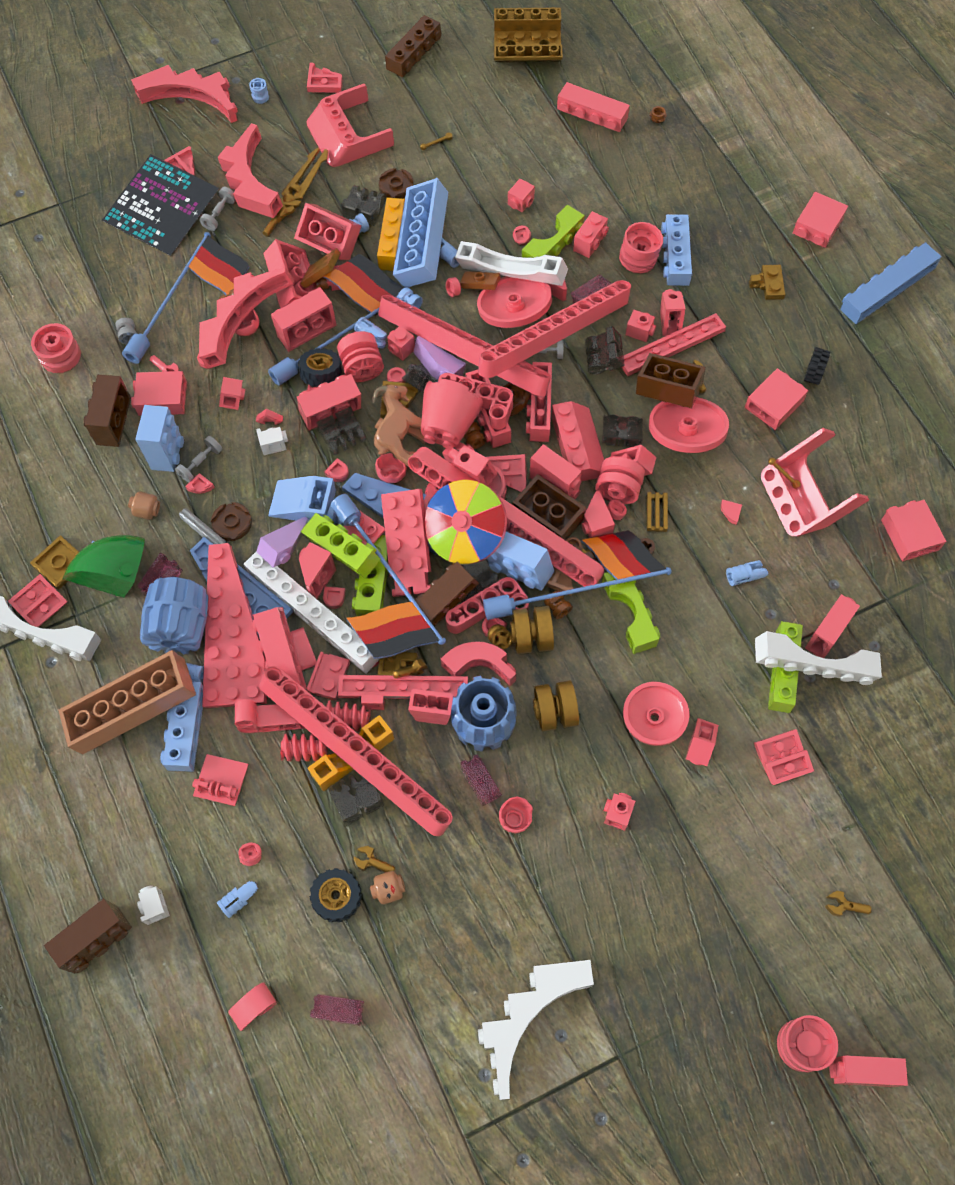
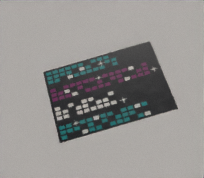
M150 154L102 221L171 256L219 188Z

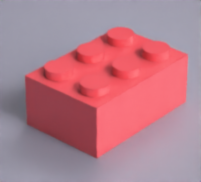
M305 203L294 239L327 254L337 248L340 252L339 260H350L362 225L316 204Z
M320 287L271 314L277 337L288 352L336 326L332 302Z
M351 374L347 376L341 375L333 382L322 383L316 389L311 391L305 390L297 396L299 412L308 431L361 409V393Z

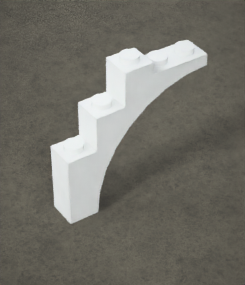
M590 960L534 966L533 973H529L531 988L535 987L536 991L508 994V1000L504 1001L505 1016L510 1015V1020L483 1022V1029H478L479 1044H484L485 1050H495V1053L490 1054L491 1068L497 1069V1079H493L494 1095H499L500 1100L510 1099L509 1076L512 1058L518 1042L529 1023L542 1009L557 998L576 990L590 988L594 985Z

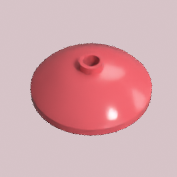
M647 682L630 692L624 703L623 718L627 729L636 739L648 745L662 746L676 741L684 733L689 722V708L683 695L674 687L662 682ZM651 716H657L658 720L653 721Z

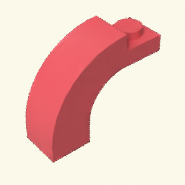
M464 643L451 649L440 659L441 666L451 676H461L470 668L483 666L493 670L509 686L516 681V670L507 662V653L489 643Z

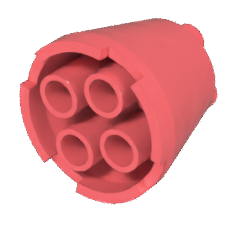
M440 379L439 382L435 383L428 381L423 395L421 421L423 440L429 444L437 443L443 445L444 448L449 450L458 445L481 411L483 400L480 395H473L468 391L469 387L452 380Z

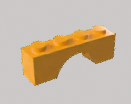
M386 199L377 252L378 267L381 270L394 271L405 199Z
M380 715L362 727L359 735L378 751L394 740L393 731ZM335 753L325 754L307 768L323 792L354 770Z

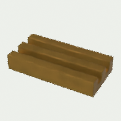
M647 492V531L667 532L668 495L667 493L661 495L659 492H655V494ZM651 500H655V526H651ZM659 500L663 501V527H660Z

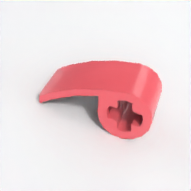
M304 627L291 631L301 670L303 671L315 666L317 661Z
M263 982L244 995L229 1010V1014L239 1030L243 1031L257 1016H261L277 1004V1001Z

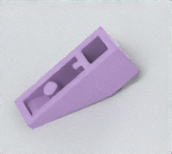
M417 337L413 353L436 381L444 373L463 376L466 366L465 362L424 338Z
M305 516L261 537L257 553L273 568L280 564H285L290 559L291 554L303 535L301 530L307 524L308 518Z

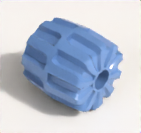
M178 577L159 578L154 583H151L141 615L140 640L142 644L157 652L164 650L167 653L173 650L185 655L189 654L190 650L197 651L200 647L207 621L208 595L206 594V589L195 583V581Z
M482 676L473 677V681L467 684L463 682L458 687L457 696L452 700L451 720L460 741L464 745L470 743L476 751H483L484 747H490L492 750L501 747L502 741L508 740L513 733L517 711L513 694L509 687L504 688L497 678L484 679Z

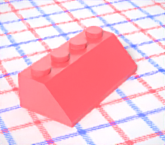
M275 239L263 253L268 270L272 271L285 266L294 279V285L276 292L280 308H283L294 300L307 295L310 291L316 290L317 286L316 283H313L309 287L304 288L300 284L310 266L305 249Z
M572 401L552 405L551 418L562 458L582 471V481L597 479L600 476L604 457L590 409Z

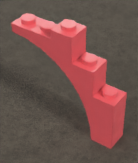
M166 65L131 79L135 93L142 104L163 98H190L217 108L231 123L237 121L236 113L238 110L235 103L230 102L229 82L226 77L223 78L220 72L203 78L193 68L177 75L176 71H172L170 66Z
M251 123L233 147H225L218 156V160L222 170L227 172L225 176L230 188L235 190L233 195L238 207L274 218L283 205L278 192L265 187L252 175V157L262 138L257 125Z
M285 266L257 276H253L250 272L235 277L234 295L217 300V317L200 322L199 358L208 369L226 364L227 351L236 329L258 304L279 290L294 285V279Z

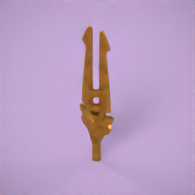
M319 147L307 156L308 160L283 190L281 193L283 197L280 198L283 206L277 215L271 218L262 232L266 237H269L277 223L287 215L292 214L295 208L301 204V201L298 200H301L305 195L321 163L327 161V149L324 150L301 186L298 182L319 153Z

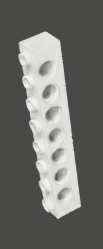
M257 551L243 564L251 576L287 604L298 617L365 674L379 661L380 658H373L354 630L278 566L273 568Z

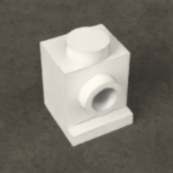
M280 427L269 428L265 431H261L260 428L256 429L263 455L286 450L285 442H288L285 430L281 431Z
M147 886L140 890V893H138L140 901L137 904L140 913L145 915L140 917L143 923L149 925L170 916L162 890L156 886Z

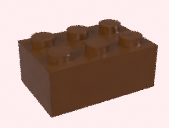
M649 353L637 377L636 394L692 409L703 386L706 367Z
M97 374L96 382H93L92 385L93 393L88 401V413L84 417V426L96 445L119 447L131 396L121 376Z
M538 474L512 502L513 506L564 540H567L581 524L586 512L584 505Z
M103 898L43 946L59 969L74 974L76 972L80 973L89 966L88 962L93 958L105 954L112 943L124 939L128 935L127 931L132 926L118 906Z

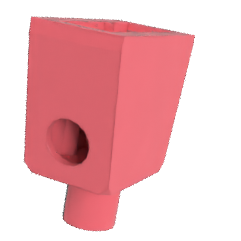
M672 289L662 293L660 306L662 336H667L682 329L685 315L682 292ZM670 314L674 316V320H671Z
M463 446L460 451L452 448L448 454V458L453 461L455 467L486 486H489L497 475L495 468L488 458L466 446Z
M412 689L408 710L418 722L447 725L451 716L454 694Z

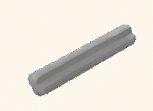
M184 508L179 513L180 518L199 535L207 538L211 543H226L225 540L188 509Z

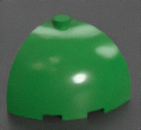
M115 535L99 539L83 548L73 558L62 579L124 598L135 582L145 539L132 535Z

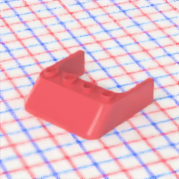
M365 84L323 98L307 120V127L321 153L325 149L328 150L326 162L329 166L338 167L394 146L391 128L367 137H359L354 132L343 110L368 101L367 86Z
M826 428L820 429L776 460V463L794 480H798L801 483L799 488L794 489L792 483L773 465H768L761 473V480L786 532L794 537L824 529L869 501L868 496L857 493L833 509H829L807 466L808 455L835 436L834 431Z

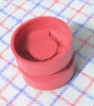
M806 1015L793 1019L783 1025L778 1033L777 1049L783 1062L791 1069L798 1072H813L825 1069L833 1063L838 1052V1040L833 1028L825 1020L817 1016Z

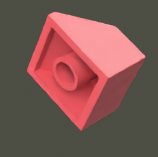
M309 542L307 547L301 550L299 562L308 592L318 599L324 587L334 575L336 567L331 552Z

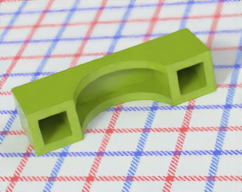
M567 204L556 215L555 228L558 233L549 239L533 238L522 249L521 258H535L543 255L558 256L561 250L572 242L574 236L584 223L585 215Z
M609 572L603 574L602 583L616 580ZM636 580L604 587L609 600L625 603L634 614V622L627 628L625 635L633 654L657 647L660 638L657 626L652 624L651 612L649 608L644 606L643 594L635 586Z

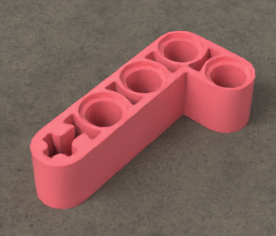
M452 373L440 375L438 382L440 379L452 380L469 387V392L473 395H480L483 400L482 408L489 410V423L493 429L500 430L506 427L513 409V393L510 389Z
M505 577L449 610L446 614V627L450 633L458 634L486 618L483 599L506 594L509 595V598H513L514 601L528 599V597L513 578ZM511 588L513 590L511 592H505L503 589ZM529 603L523 604V608L516 607V609L526 608L529 611ZM472 608L478 610L476 613L468 612V610Z
M238 700L235 702V726L242 733L306 729L278 704L257 706L252 700Z

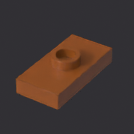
M465 271L460 281V286L465 289L496 290L501 279L500 273Z

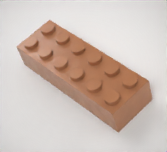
M171 650L59 709L67 746L83 755L194 697L196 692L185 659Z

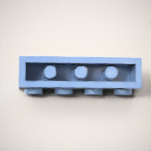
M666 215V220L662 222L661 233L665 234L662 248H665L663 263H666V266H664V278H667V285L689 286L692 276L688 215Z
M192 682L196 692L194 697L167 711V721L169 724L168 729L164 731V742L166 744L165 750L161 752L160 761L168 771L194 772L203 710V685L201 682Z

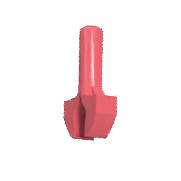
M155 355L150 357V361L162 372L179 371L175 363L166 365Z

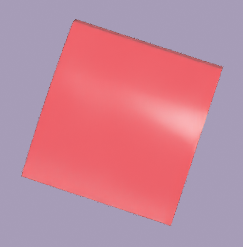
M41 574L8 600L10 605L31 626L38 628L68 603Z
M797 729L754 742L759 759L772 785L814 772L807 750L803 749Z

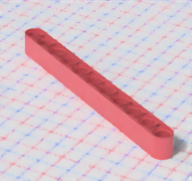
M624 280L616 281L480 353L479 374L484 378H492L627 305L631 284Z
M383 295L381 297L378 312L380 317L397 326H402L407 331L479 366L480 353L493 347V345L394 296ZM522 361L496 375L537 396L546 395L551 375L548 372L526 361Z
M420 447L408 459V466L412 471L439 489L458 480L476 481L427 447ZM500 497L506 510L507 532L548 549L552 565L583 587L598 584L604 574V568L601 564Z
M269 666L265 669L259 685L263 693L431 835L441 836L445 833L453 819L451 812L283 670L276 666Z

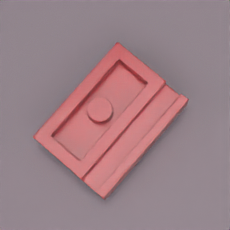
M320 652L306 691L337 701L339 675H346L350 660Z

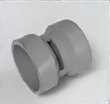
M120 318L116 321L115 326L118 331L119 342L128 344L133 334H137L134 321L131 318Z

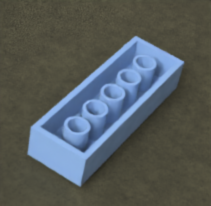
M438 178L408 187L406 190L393 276L404 288L436 280L448 199V191Z

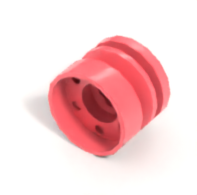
M638 222L629 226L625 232L620 249L619 259L621 264L633 273L641 274L652 270L657 263L663 244L661 231L656 226L646 222Z
M365 331L354 332L343 337L338 342L337 350L346 376L351 374L355 382L372 380L383 371L384 364L373 334Z

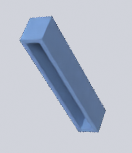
M926 242L920 247H914L907 256H901L894 265L887 266L881 274H876L868 283L861 284L854 293H848L843 298V305L840 310L855 324H858L933 271L942 256Z

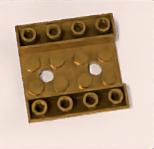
M494 8V61L562 60L561 8Z

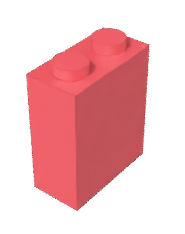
M814 192L798 218L793 234L826 248L844 219L848 205Z
M777 368L748 397L745 408L776 430L804 402L808 390L802 384L790 378L787 373Z
M183 371L136 373V380L133 381L134 397L131 398L132 408H135L138 416H142L144 405L168 407L172 415L184 414L187 381Z
M543 444L530 459V478L533 480L538 474L573 499L578 497L581 491L582 471Z
M913 500L901 507H890L881 519L902 562L939 551L946 543L925 500L918 502Z
M841 594L805 649L818 657L825 658L860 605L856 604L852 598Z
M840 1056L836 1057L829 1066L830 1077L834 1078V1084L881 1087L908 1086L906 1059Z

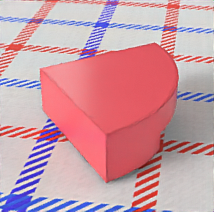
M265 409L256 416V422L261 424L274 422V425L283 421L282 415L269 409Z
M200 473L185 486L188 491L196 494L206 493L215 488L213 483Z
M722 500L721 511L730 523L737 525L742 504Z

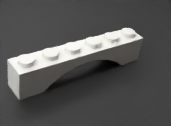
M461 241L455 256L462 269L500 273L502 276L560 286L563 285L568 271L562 257L549 255L535 258L514 257L492 251L479 244Z
M0 596V631L8 633V631L14 632V635L20 639L26 640V638H29L38 646L44 647L47 645L51 647V650L59 654L65 652L77 661L83 659L90 662L101 642L100 637L95 632L78 625L63 629H42L31 626L20 620L10 603Z
M766 631L755 638L756 663L765 664V667L768 668L781 667L786 671H803L807 675L820 674L824 678L836 677L841 678V681L845 682L858 681L861 685L873 684V681L882 678L881 659L878 652L861 649L847 658L825 659L803 650L784 634Z

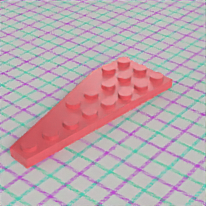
M229 543L209 545L208 610L205 625L202 707L204 708L235 706V702L238 700H252L256 705L267 704V695L262 692L259 686L266 669V657L259 648L260 637H258V633L253 627L252 621L254 617L243 589L242 579L238 573V566L232 546Z

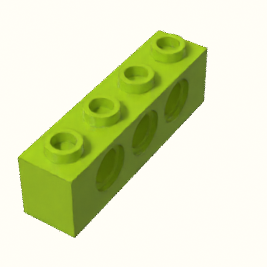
M315 513L301 530V533L309 541L331 552L334 558L365 579L381 560L375 553L377 550L371 544L366 543L364 545L361 543V538L354 533L349 535L348 530L342 525L338 524L335 526L334 521L327 515L322 517Z
M381 535L374 545L388 563L386 536ZM381 561L370 572V574H375V577H366L365 579L359 575V578L355 579L357 595L352 599V609L355 610L356 616L366 615L383 608L388 570ZM366 593H373L371 597L364 596Z
M781 621L776 633L787 635L801 648L803 625ZM781 667L772 668L768 710L785 713L792 711L796 703L798 670L786 671Z

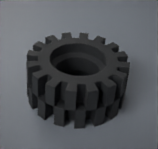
M815 347L804 381L816 385L820 384L831 351Z

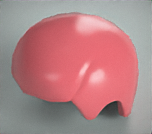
M254 309L244 318L236 329L235 334L250 336L257 331L260 320Z
M392 453L384 454L377 458L375 464L376 472L382 481L391 484L398 483L406 476V465L399 459H396Z
M518 796L505 801L499 811V822L502 828L514 834L524 832L532 822V805L525 798Z

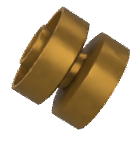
M549 606L534 607L532 620H530L526 608L512 610L511 634L517 654L531 653L532 641L536 640L539 652L554 650L553 626Z
M571 680L557 682L555 687L556 695H553L549 684L534 686V713L542 732L555 730L557 727V717H560L564 728L579 726L577 699Z

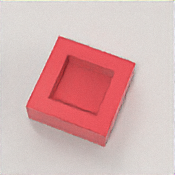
M383 695L361 696V704L365 705L366 710L370 708L371 710H385Z

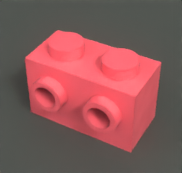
M592 211L574 236L573 251L590 258L594 250L598 248L603 237L608 233V218Z

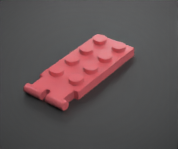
M422 489L381 494L389 566L410 594H412L411 587H413L415 595L425 593L430 588L427 572H431L428 540L424 528L425 510ZM394 580L395 589H392V596H406Z

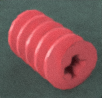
M331 700L327 702L326 707L350 728L353 726V730L356 732L360 727L362 728L370 722L371 708L369 711H366L365 705H362L361 709L358 710L355 703L352 709H349L347 702L343 708H340L339 701L336 702L334 707H332Z
M285 733L281 741V761L286 757L287 761L290 762L295 757V760L299 762L303 757L308 762L312 756L313 761L316 762L320 756L323 757L325 754H328V747L319 739L315 740L313 734L310 735L309 740H306L305 734L301 735L300 740L297 739L296 734H293L292 739L289 740L287 733Z

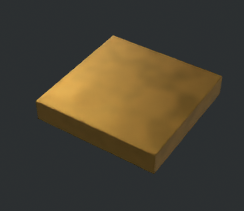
M337 248L309 266L300 284L307 288L330 273L340 256L339 250Z
M60 535L34 558L30 564L59 590L68 582L62 578L70 562L79 551Z

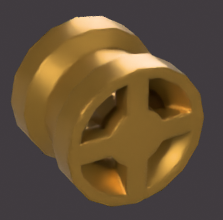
M496 624L488 630L487 638L493 645L502 650L511 645L513 640L512 634L503 625Z

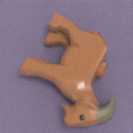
M380 386L374 391L372 403H375L378 397H383L387 415L384 419L380 417L375 425L377 431L374 435V445L379 450V455L391 452L397 459L408 466V459L415 451H406L403 448L402 441L406 434H410L422 443H426L421 433L422 419L399 401H409L406 397L407 388L405 386Z

